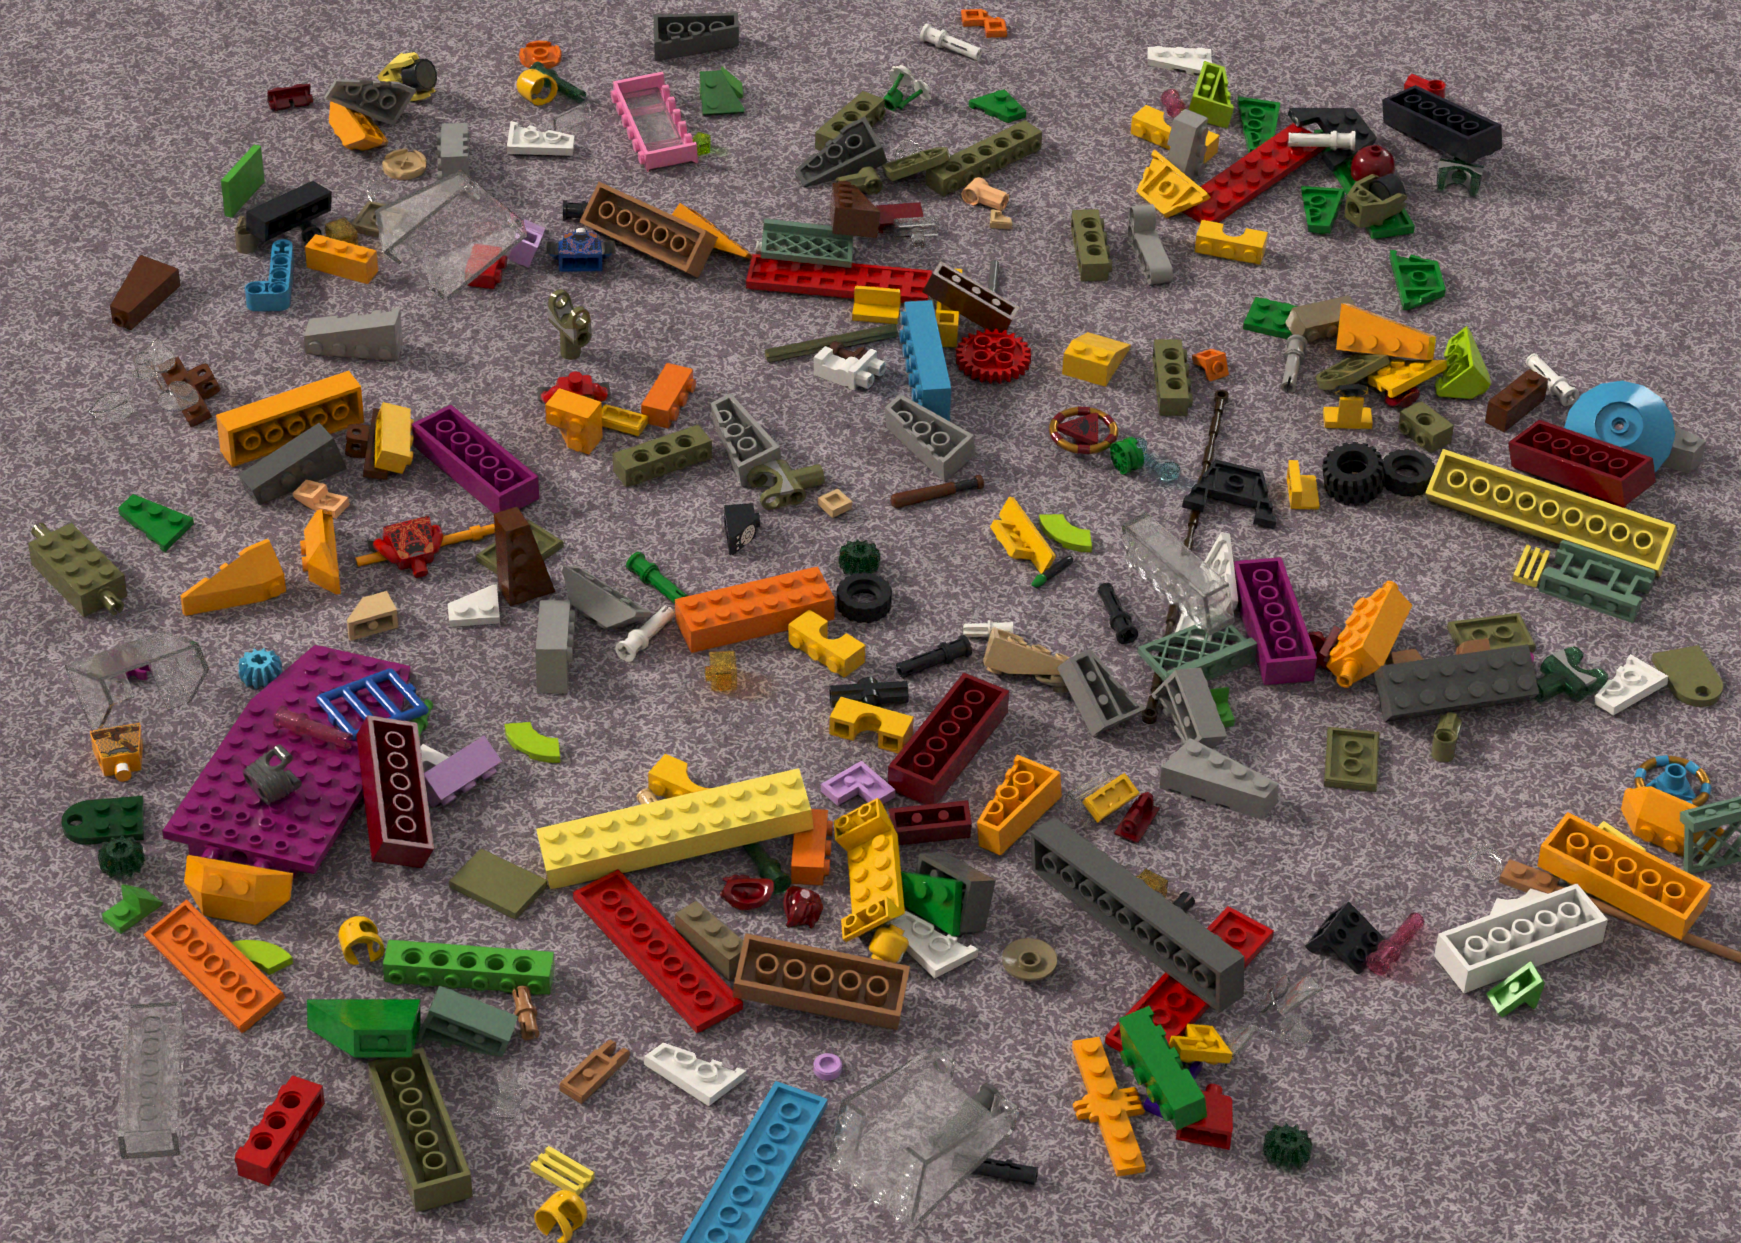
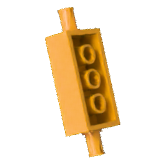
M1384 582L1382 588L1377 589L1372 596L1366 599L1363 597L1354 604V611L1345 623L1347 625L1338 636L1339 641L1331 650V657L1326 665L1337 677V683L1341 687L1348 688L1349 685L1352 686L1353 683L1374 673L1384 665L1413 606L1398 590V585L1395 582Z

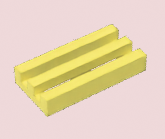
M1526 545L1512 581L1537 587L1549 559L1550 551L1545 550L1544 553H1541V548L1536 547L1534 551L1530 550V545ZM1528 556H1532L1523 578L1520 577ZM1540 558L1541 562L1533 580H1529L1536 560Z
M550 1146L545 1149V1154L541 1153L538 1156L537 1162L534 1160L530 1164L531 1171L561 1189L570 1190L577 1195H580L595 1179V1172ZM545 1164V1165H547L548 1167L554 1169L555 1171L558 1172V1174L555 1173V1172H553L552 1170L546 1168V1167L543 1166V1165ZM565 1178H569V1179H571L572 1181L576 1182V1183L579 1184V1185L577 1186V1185H575L574 1183L570 1182L569 1180H567V1179H565Z

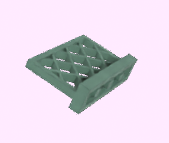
M764 218L761 258L851 268L853 236L832 234V227L828 225Z
M1221 614L1138 647L1137 653L1163 681L1175 670L1202 668L1206 680L1209 681L1254 663L1257 642L1252 637L1246 639ZM1215 623L1217 625L1221 624L1225 628V632L1213 630L1211 625ZM1190 634L1205 635L1204 640L1190 638ZM1209 634H1213L1212 637L1223 639L1222 643L1207 641ZM1226 640L1238 642L1233 645L1225 644ZM1176 642L1182 643L1184 646L1183 648L1169 646V644ZM1187 646L1202 647L1201 652L1188 650ZM1205 648L1218 650L1211 654L1204 653ZM1159 651L1163 652L1162 657L1151 655L1149 652ZM1167 653L1180 655V660L1165 657ZM1184 656L1196 659L1191 662L1183 661ZM1163 665L1172 666L1176 668L1166 672L1163 669Z
M1741 796L1680 812V822L1685 825V872L1694 874L1741 861V852L1737 851L1741 847V835L1732 845L1726 842L1735 830L1741 833V829L1738 828L1741 824ZM1730 825L1720 837L1714 834L1720 826ZM1706 831L1697 843L1693 842V833ZM1713 836L1717 841L1707 852L1703 847ZM1723 845L1729 848L1722 857H1714ZM1699 851L1705 854L1699 863L1693 864V859Z

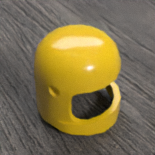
M536 69L523 71L517 79L516 86L519 94L537 106L549 103L557 94L558 87L556 81ZM544 78H548L551 82V91L548 97L545 99L539 97L533 99L531 95H538L543 88Z
M354 916L344 921L340 926L338 938L344 958L349 964H359L351 948L358 943L367 944L370 962L377 961L383 956L385 952L382 938L378 935L375 923L371 919L364 916ZM374 941L380 945L377 952L373 951Z
M560 1190L550 1196L535 1212V1223L539 1230L547 1236L556 1222H558L563 1236L557 1242L567 1243L572 1238L573 1231L584 1224L587 1218V1206L575 1192ZM566 1218H569L574 1223L572 1227Z

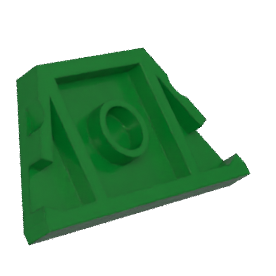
M1390 250L1389 259L1403 310H1409L1445 297L1446 289L1437 261L1422 259L1415 255L1405 258L1397 256L1396 250Z

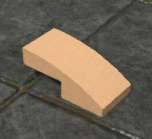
M305 480L293 492V497L305 506L315 511L321 509L332 511L333 518L336 519L350 505L348 497L329 493L326 484Z

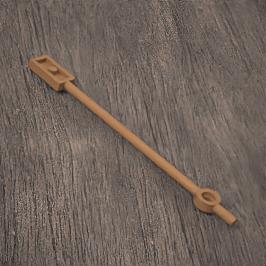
M1509 859L1499 879V883L1526 893L1530 888L1547 894L1564 888L1559 886V877ZM1589 897L1604 914L1741 964V952L1690 933H1686L1683 939L1679 940L1611 904Z

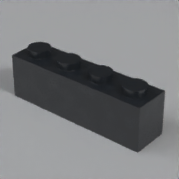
M311 181L246 211V231L266 242L330 212L332 191L315 181Z

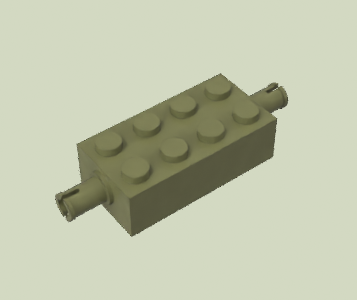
M39 523L42 529L35 524L31 533L37 539L28 543L32 566L83 617L104 607L112 615H117L113 608L118 613H121L124 609V603L121 599L127 597L124 574L72 523L53 532L44 523Z

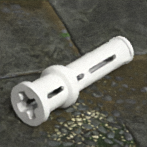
M928 23L921 30L920 41L935 44L936 48L945 47L976 61L982 55V48L949 36L947 31L932 28Z
M1333 131L1331 134L1289 132L1288 147H1330L1332 151H1336L1337 148L1355 151V131L1351 133H1337V131Z
M1534 353L1528 356L1526 365L1549 379V392L1552 395H1556L1563 406L1572 405L1578 400L1579 391L1575 387H1571L1565 377L1558 376L1539 355Z
M666 605L663 606L641 628L634 629L628 633V638L625 641H620L616 644L615 650L617 655L627 662L635 659L636 653L648 647L649 640L675 617L673 609L671 607L667 609Z

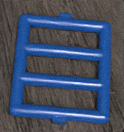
M392 668L321 693L316 697L317 703L328 714V721L333 726L337 725L353 742L357 741L356 735L359 729L355 730L330 701L344 697L360 717L365 720L367 715H374L358 699L354 692L366 688L390 714L391 717L389 719L410 721L426 715L429 711L426 704L416 695V688L411 683L406 684ZM390 680L414 708L401 712L377 684Z

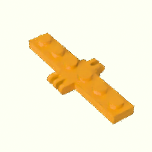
M1100 1037L1072 1041V1049L1088 1092L1082 1100L1073 1103L1077 1119H1089L1091 1123L1098 1122L1117 1177L1145 1172V1163L1128 1118L1145 1113L1137 1088L1118 1089Z

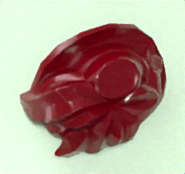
M1414 386L1391 398L1385 389V402L1389 406L1400 405L1402 408L1409 407L1420 397V390Z
M744 874L724 877L722 881L726 882V885L720 893V898L739 910L759 908L769 901L773 893L774 882L768 878H750Z
M799 886L787 888L783 901L784 911L788 920L786 926L790 928L809 924V928L812 929L816 922L819 921L824 908L819 894Z

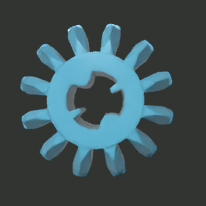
M265 647L261 651H257L254 648L252 653L245 652L244 657L239 659L238 672L241 681L245 683L246 687L253 685L255 690L259 686L265 688L282 673L280 657L275 654L274 650L267 652Z

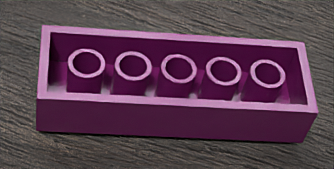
M452 405L412 423L413 446L493 514L514 507L521 509L539 499L538 476Z
M1282 557L1233 561L1238 594L1237 605L1248 638L1252 637L1257 642L1256 662L1264 685L1314 681L1317 657Z

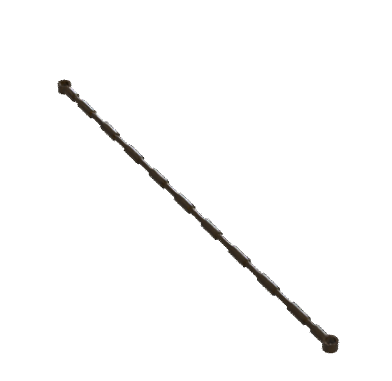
M1217 390L1215 392V415L1211 420L1208 433L1210 436L1208 446L1205 447L1202 460L1203 468L1197 484L1212 464L1215 450L1214 442L1218 436L1221 424L1220 415L1223 414L1224 406L1228 403L1229 393L1225 390ZM1191 510L1188 521L1189 530L1187 538L1183 543L1182 561L1180 569L1176 574L1173 587L1174 596L1172 603L1169 605L1166 618L1167 627L1163 637L1170 635L1173 626L1176 624L1179 611L1178 602L1187 575L1185 571L1192 553L1193 535L1198 526L1201 513L1199 511ZM1159 652L1158 656L1162 657L1163 652ZM1155 671L1150 689L1152 693L1163 682ZM1152 695L1148 697L1146 709L1142 711V721L1146 724H1154L1157 721L1158 712L1156 709L1158 700H1154Z

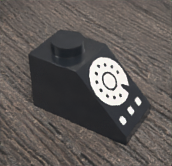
M753 503L724 505V526L729 555L736 554L756 537V528L760 527V515L755 513Z

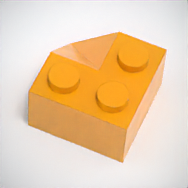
M559 388L545 404L546 423L559 428L568 448L590 454L602 440V402Z

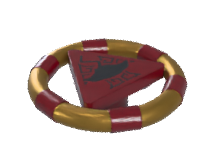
M1078 406L1057 413L1050 422L1049 434L1056 445L1062 449L1076 454L1089 455L1110 448L1111 444L1117 440L1118 426L1107 413L1091 407ZM1072 416H1083V417H1080V418L1073 419V420H1070V421H1067V422L1062 423L1066 418H1069V417H1072ZM1098 419L1103 421L1110 430V434L1101 443H1098ZM1059 432L1073 437V443L1066 441Z

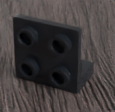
M1348 901L1329 914L1305 947L1311 953H1315L1321 948L1325 951L1330 947L1356 974H1360L1386 942V939Z

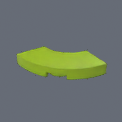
M1039 514L1041 530L1050 540L1054 539L1066 549L1092 553L1090 530L1072 526L1066 521L1063 514Z
M531 722L504 724L506 738L516 751L520 750L529 755L530 759L536 761L560 763L558 738L540 735L533 729Z
M259 940L231 942L258 969L263 970L268 975L293 964V957L287 951L272 943Z

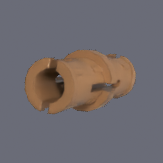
M518 986L517 990L514 989L512 991L516 1005L514 1014L518 1016L517 1020L520 1024L522 1039L532 1040L535 1039L534 1034L536 1038L540 1035L536 1023L537 1010L532 1005L529 987Z

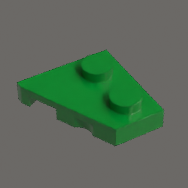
M721 70L699 72L702 115L744 113V107Z
M1005 89L969 100L970 108H981L985 110V114L997 117L1006 123L1026 118V110Z

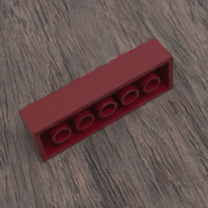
M1538 420L1508 442L1512 467L1619 505L1626 506L1656 483L1652 457L1542 420Z
M963 673L888 766V784L895 789L896 793L925 805L937 804L1008 714L1009 690Z
M367 715L356 736L372 862L423 868L434 850L418 725L415 722Z

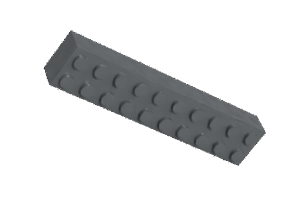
M1056 817L1031 831L1032 871L1219 1013L1244 997V956L1240 951L1229 946L1218 935L1206 929L1199 921L1187 915L1180 907L1168 901L1161 893L1156 892L1142 879L1137 878L1123 865L1118 864L1107 853L1099 850L1087 838L1080 836L1068 824H1064Z

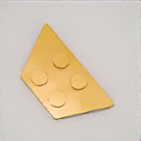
M1156 150L1152 152V162L1149 167H1146L1143 179L1136 190L1140 197L1149 204H1153L1155 209L1166 218L1211 198L1206 191Z
M1393 359L1390 364L1368 375V384L1377 387L1381 392L1386 389L1388 396L1394 398L1447 369V360Z

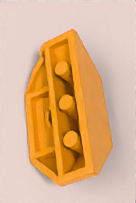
M330 101L329 124L334 129V133L341 139L343 146L350 150L355 148L365 151L388 144L389 141L370 116Z
M317 510L304 529L305 540L300 541L301 555H306V557H302L303 572L308 571L309 581L336 595L341 594L332 511Z
M1651 786L1635 789L1627 788L1624 792L1621 810L1633 834L1643 841L1653 843L1666 849L1668 852L1684 857L1685 825L1680 822V812L1698 806ZM1719 827L1714 834L1720 837L1724 830ZM1706 831L1693 833V842L1697 843ZM1712 836L1703 849L1708 852L1717 839Z
M188 855L184 883L203 916L257 925L290 900L293 873Z

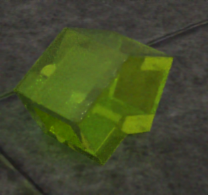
M698 132L692 138L693 142L697 144V155L710 153L711 135Z

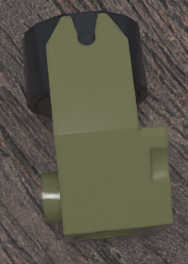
M1391 173L1382 177L1371 174L1355 182L1347 194L1344 217L1359 228L1383 225V220L1401 212L1406 206L1404 201L1407 199L1403 183L1396 175Z

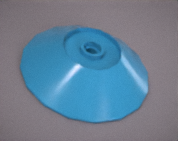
M1627 381L1602 383L1583 393L1569 410L1564 426L1566 429L1652 457L1655 472L1670 456L1675 438L1673 417L1662 398L1644 385ZM1621 424L1624 428L1617 430L1615 426Z

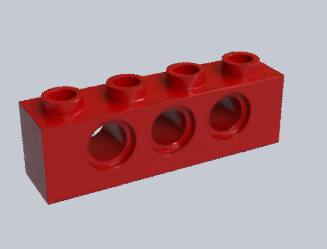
M292 1075L286 1085L280 1087L273 1104L267 1106L258 1126L252 1128L249 1139L236 1152L235 1163L237 1164L238 1176L270 1186L325 1104L323 1085Z

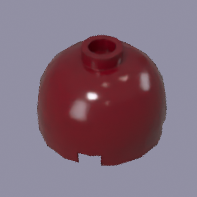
M1379 145L1363 147L1355 154L1351 163V176L1355 181H1359L1371 174L1379 177L1390 173L1395 174V160L1392 154Z

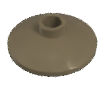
M1035 675L1036 680L1053 686V692H1068V688L1061 675Z
M1022 938L1006 946L1002 954V964L1005 970L1017 979L1038 981L1050 976L1057 966V955L1055 950L1042 940Z

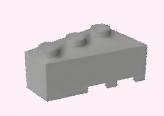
M1184 109L1173 120L1167 143L1171 147L1166 159L1193 180L1197 176L1202 175L1205 169L1204 155L1207 150L1205 142L1209 130L1207 127L1208 118Z
M1091 649L1068 658L1057 667L1092 736L1126 722L1146 709L1128 694L1129 690L1124 685L1121 686L1111 676L1112 672Z
M1202 668L1175 670L1151 694L1154 700H1160L1164 706L1163 713L1165 716H1170L1176 724L1174 729L1184 744L1192 738L1209 748H1215L1227 737L1225 727L1220 719L1216 703L1213 700Z

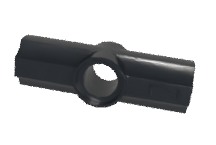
M864 677L857 684L829 686L831 707L836 706L840 697L880 707L881 704L908 703L909 701L907 681L878 682L873 677Z

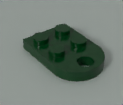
M143 796L78 802L70 806L62 816L63 833L70 841L82 845L144 840ZM73 821H81V822H82L81 824H79V825H77V826H71V825H69V824H70L71 822H73Z

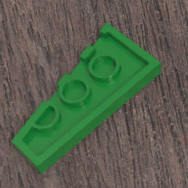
M1238 96L1237 106L1248 153L1275 136L1280 102Z

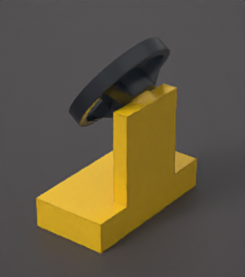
M1346 384L1335 387V394L1343 397H1340L1339 407H1323L1324 427L1372 429L1371 408L1363 407L1364 397H1360L1368 394V387L1358 384Z

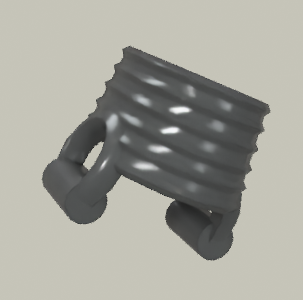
M280 744L264 753L254 763L247 766L246 769H243V776L246 782L267 805H271L276 800L278 801L280 798L292 794L302 786V782L290 770H283L293 760V756ZM275 755L282 761L277 766L269 765L271 758Z

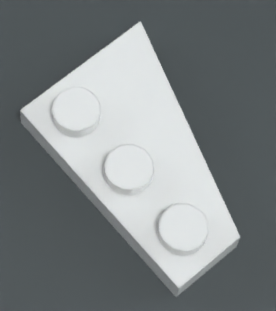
M1155 46L1148 47L1147 50L1148 65L1168 70H1185L1186 74H1200L1204 61L1212 63L1211 49Z
M1630 654L1626 659V664L1623 667L1620 666L1616 671V676L1612 680H1608L1596 694L1595 705L1615 715L1667 685L1668 676Z
M905 911L904 915L884 924L886 928L889 927V924L905 930L903 936L909 941L906 951L934 979L978 957V948L972 945L966 947L958 943L957 937L950 934L945 936L934 930V925Z
M666 1043L656 1047L645 1055L644 1065L708 1106L737 1086L746 1077V1070L736 1068L733 1071L722 1067V1062L712 1059L709 1063L697 1059L695 1053Z

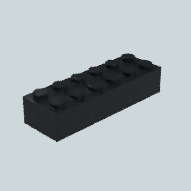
M1415 85L1382 99L1383 123L1434 146L1436 149H1440L1451 156H1455L1466 163H1473L1479 158L1492 155L1493 152L1502 149L1501 124Z

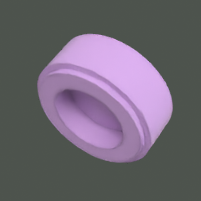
M825 1053L819 1055L814 1060V1074L818 1078L829 1081L840 1076L842 1061L838 1056Z

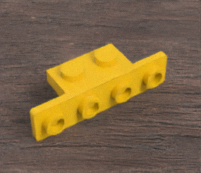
M1008 497L999 513V517L1002 520L994 519L990 528L1010 557L1031 560L1040 574L1050 568L1056 555L1015 498Z

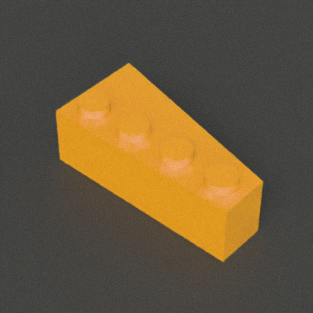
M1341 303L1336 350L1423 360L1434 359L1436 336L1354 305Z
M1017 754L1013 767L1009 768L1005 774L1004 782L997 787L994 799L989 801L977 821L979 847L1001 856L1062 797L1060 772Z

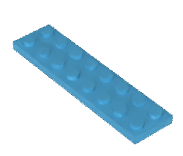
M775 1081L680 1243H749L828 1107V1099Z

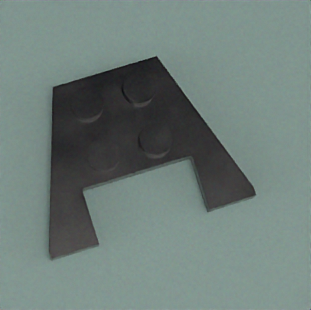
M1290 108L1288 116L1297 127L1317 123L1325 134H1331L1333 131H1337V133H1351L1355 131V151L1337 148L1336 151L1331 150L1323 153L1322 160L1332 172L1336 171L1342 163L1346 164L1349 162L1350 158L1363 147L1375 144L1377 139L1376 135L1354 108Z
M1216 459L1202 475L1199 483L1192 487L1190 494L1184 497L1182 508L1203 512L1206 497L1208 496L1219 501L1225 500L1242 506L1256 508L1254 525L1275 529L1277 522L1276 516L1272 512V501H1269L1268 498L1269 491L1263 470Z

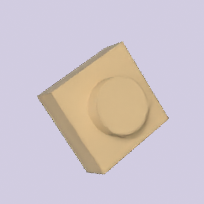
M835 489L818 497V506L834 518L851 510L852 501L839 489Z

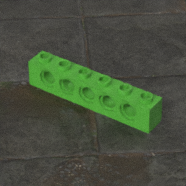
M388 940L383 961L384 982L417 984L424 987L443 986L451 989L496 990L511 993L514 989L517 990L518 986H527L533 995L551 993L555 972L554 952Z

